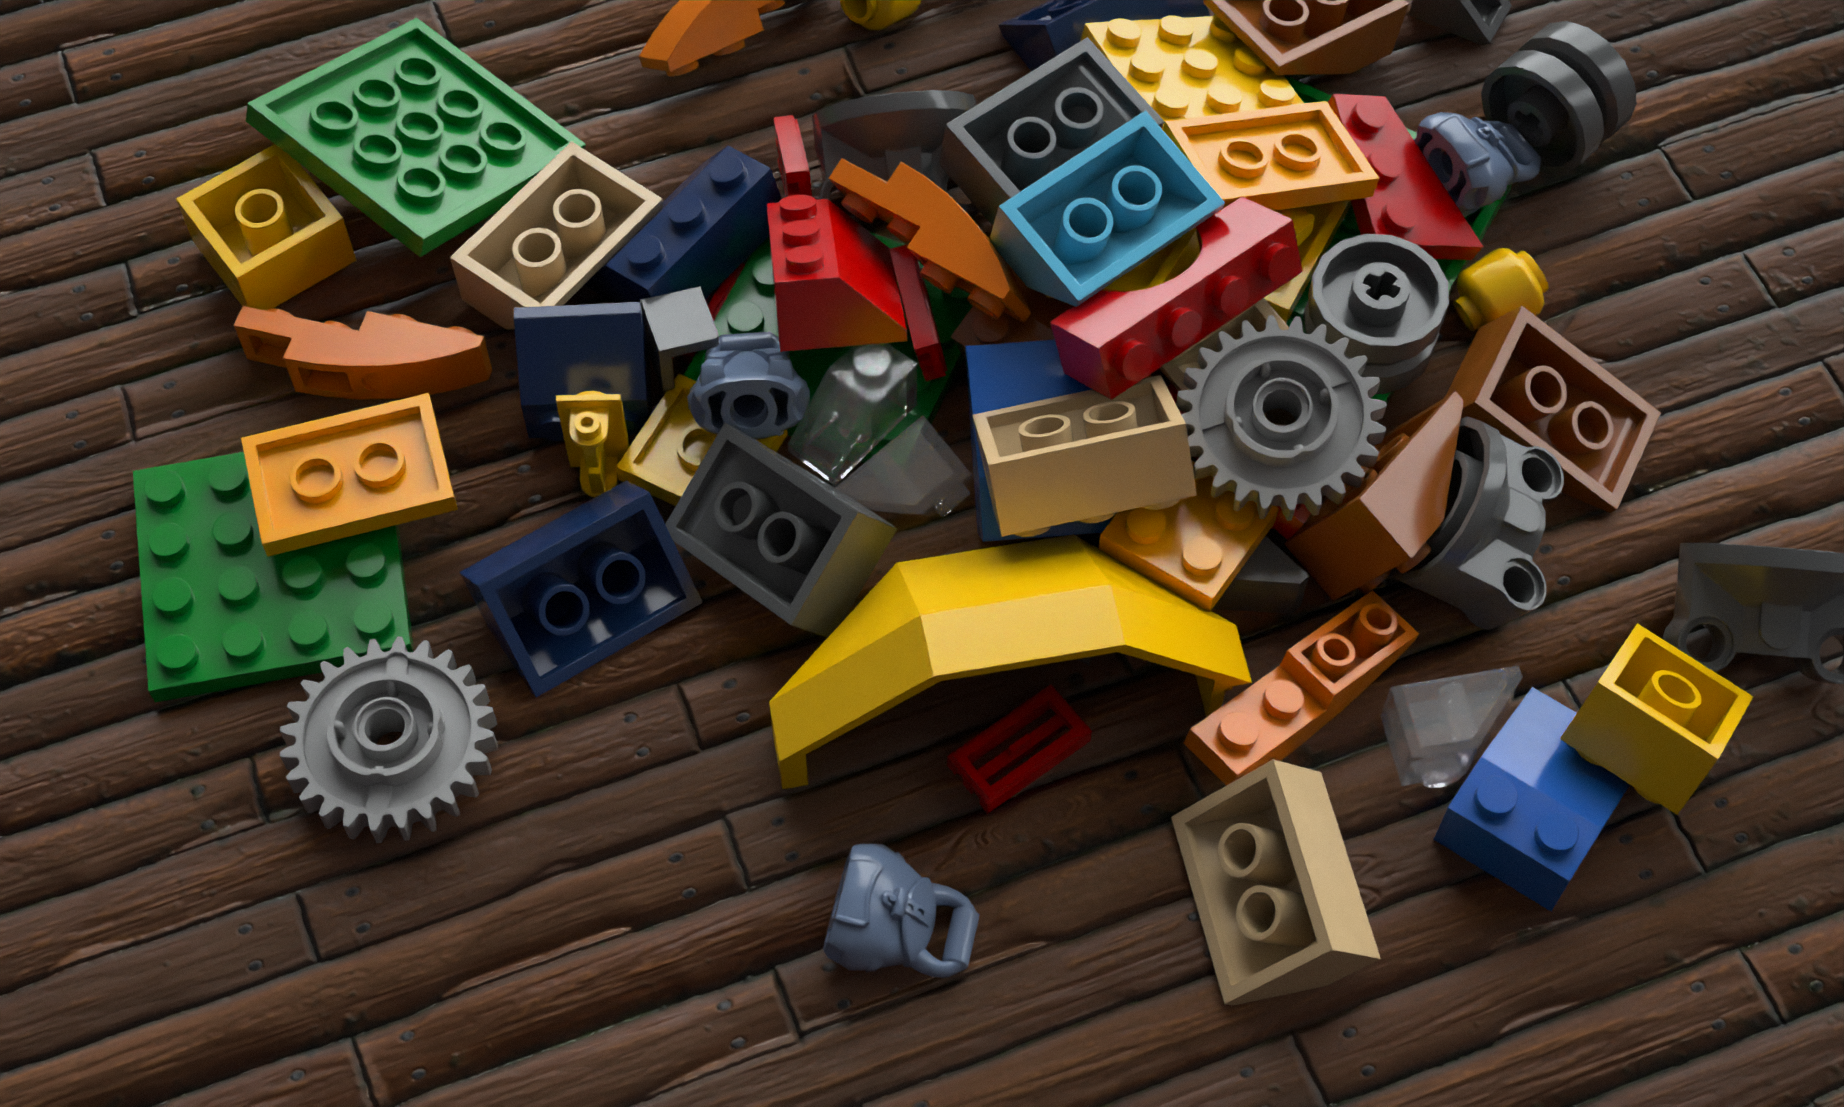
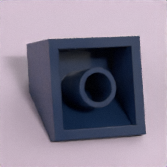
M640 302L514 308L520 401L529 438L563 441L564 436L556 404V395H577L585 391L621 394L628 437L640 432L652 414L651 366Z

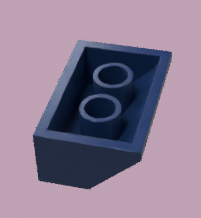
M1050 0L999 24L1002 36L1032 72L1079 43L1085 23L1110 22L1113 19H1127L1130 21L1162 19L1166 16L1182 18L1210 16V13L1203 0Z
M730 146L725 147L703 162L663 201L664 206L585 283L586 286L613 303H641V299L701 287L706 300L769 236L767 203H779L782 200L771 168Z
M629 481L622 482L459 572L488 628L535 697L542 695L703 603L649 491Z

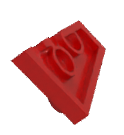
M1333 94L1327 103L1379 177L1373 197L1350 200L1360 234H1384L1399 237L1417 244L1434 259L1472 260L1483 248V245L1385 96Z

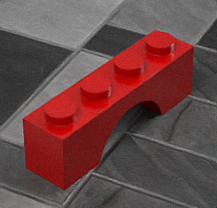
M1240 197L1195 227L1201 252L1196 261L1177 277L1160 285L1142 290L1127 292L1101 290L1079 306H1073L1050 321L1064 373L1113 400L1303 272L1293 219L1247 198Z

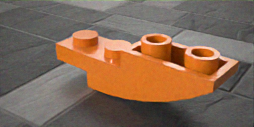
M679 0L654 30L640 53L641 65L643 68L666 71L667 76H679L694 71L699 67L698 60L712 53L716 56L726 55L745 47L744 39L763 31L759 14L778 9L785 2L784 0Z
M841 158L829 179L845 195L841 202L842 206L867 223L871 224L875 217L889 223L886 227L888 231L904 243L909 244L908 250L924 266L919 274L925 280L948 294H951L955 286L969 293L970 295L967 300L978 310L998 320L1004 312L1022 323L1026 322L1031 312L1022 288L1008 263L970 215L947 192L925 175L903 162H900L887 182Z
M242 306L234 324L247 359L287 368L295 391L301 393L359 400L401 399L425 393L433 395L461 389L489 380L492 372L484 336L476 335L474 332L459 326L444 328L421 323L403 314H392L389 316L367 311L358 331L337 321L321 323L294 317L292 314L281 309L270 308L261 310Z
M1372 590L1288 649L1277 668L1190 728L1184 744L1226 786L1273 759L1282 761L1367 689L1411 646L1419 633Z

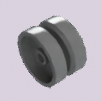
M1569 21L1553 22L1546 25L1521 46L1518 52H1515L1485 78L1481 91L1483 112L1486 119L1512 124L1541 156L1539 171L1549 175L1567 174L1583 163L1598 149L1602 142L1614 135L1631 119L1637 104L1635 82L1624 59L1606 39L1593 30Z
M1362 234L1342 240L1322 255L1313 273L1308 292V302L1302 318L1303 332L1305 334H1312L1318 326L1324 324L1326 325L1325 341L1328 344H1333L1347 337L1349 342L1345 357L1352 359L1365 355L1368 358L1361 377H1379L1381 382L1376 394H1386L1405 388L1425 372L1433 355L1439 337V330L1449 306L1448 280L1438 262L1415 243L1393 235Z

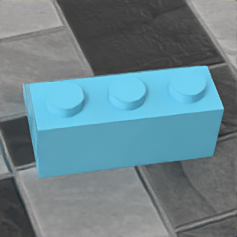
M1145 110L999 205L989 241L1028 288L1077 307L1223 209L1225 202Z

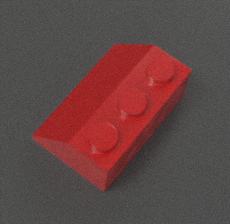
M792 195L783 198L779 203H767L780 352L907 341V328L900 292L888 246L828 199L816 200L808 195Z

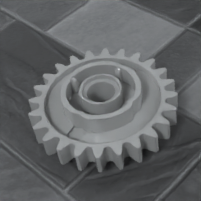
M1269 315L1265 330L1262 332H1257L1247 320H1244L1241 325L1240 339L1235 340L1226 332L1221 331L1218 333L1217 339L1218 353L1204 347L1200 348L1197 362L1201 369L1186 368L1183 383L1190 390L1178 391L1176 405L1178 409L1186 412L1181 415L1186 423L1187 435H1189L1191 457H1199L1193 468L1194 479L1210 475L1215 477L1211 489V496L1213 498L1229 490L1235 494L1233 510L1238 512L1248 501H1254L1257 503L1259 519H1265L1270 508L1273 505H1278L1281 507L1286 520L1289 521L1292 520L1296 505L1299 503H1303L1311 514L1315 516L1319 514L1322 496L1325 495L1338 505L1343 502L1346 492L1343 482L1357 488L1362 485L1365 473L1361 466L1374 467L1379 451L1372 445L1382 443L1386 432V427L1375 421L1383 418L1387 405L1385 401L1371 399L1378 391L1381 382L1379 377H1361L1368 358L1365 355L1352 359L1345 357L1349 342L1347 337L1333 344H1328L1325 341L1326 325L1324 324L1318 326L1312 334H1305L1300 317L1296 316L1293 319L1288 330H1281L1275 317ZM1271 409H1283L1291 413L1296 422L1287 426H1278L1268 421L1264 413Z
M397 637L391 650L384 652L375 639H370L367 655L358 657L353 650L346 647L343 649L345 664L342 667L337 668L323 661L320 663L325 677L322 682L317 683L310 680H303L301 682L308 700L305 702H288L287 708L296 723L280 727V733L286 745H289V747L280 751V757L286 769L292 770L286 775V778L293 792H302L299 798L308 813L320 809L319 816L327 829L334 827L343 820V826L348 837L355 839L365 826H369L376 843H382L387 830L390 827H397L402 838L405 841L410 840L412 825L417 821H421L425 827L433 832L437 830L435 814L438 811L443 810L452 816L458 817L460 811L455 800L456 796L462 794L477 798L479 791L472 776L490 775L492 772L489 759L483 753L498 750L494 732L490 731L491 728L497 725V720L493 708L486 706L490 702L484 684L475 685L476 678L469 664L456 669L457 664L453 652L449 649L434 659L430 643L427 640L421 642L414 652H408L403 638ZM387 733H403L397 741L391 744H376Z

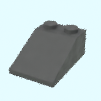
M1087 37L947 123L939 165L993 226L999 205L1145 110L1161 129L1163 128L1164 120Z
M727 423L723 424L665 524L674 542L787 623L825 637H829L843 622L898 529L853 498Z

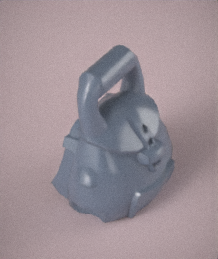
M1440 112L1423 119L1418 126L1416 138L1413 139L1464 217L1483 206L1492 204L1497 199H1501L1508 185L1514 182L1532 180L1539 174L1541 156L1512 124L1499 121H1482L1478 117H1473L1470 120L1457 113Z
M772 332L724 334L719 337V345L717 347L707 349L704 363L701 365L700 375L696 383L690 388L687 400L688 408L695 421L706 432L718 435L723 424L727 423L753 439L758 440L782 436L785 430L794 427L804 416L810 401V392L807 382L793 368L790 352H780L779 337Z
M858 844L852 846L843 869L823 951L829 959L839 963L848 970H862L867 973L883 967L903 965L928 976L948 978L968 968L979 914L969 899L957 890L945 885L931 883L928 877L922 878L905 862L904 857L898 851L895 853L883 844ZM944 905L952 907L954 910L941 961L933 957L926 950V947L934 929L936 906Z

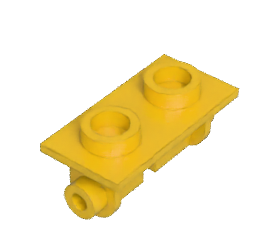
M585 391L577 395H556V404L570 467H580L581 488L587 495L595 498L617 486L618 475L616 466L630 447L621 394Z

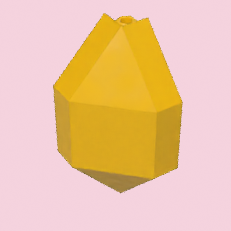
M1074 534L897 562L769 701L772 733L782 789L808 785L806 754L940 681L1119 652L1195 674L1207 717L1222 707L1225 691L1232 690L1233 686L1252 683L1237 626L1216 613L1208 612Z

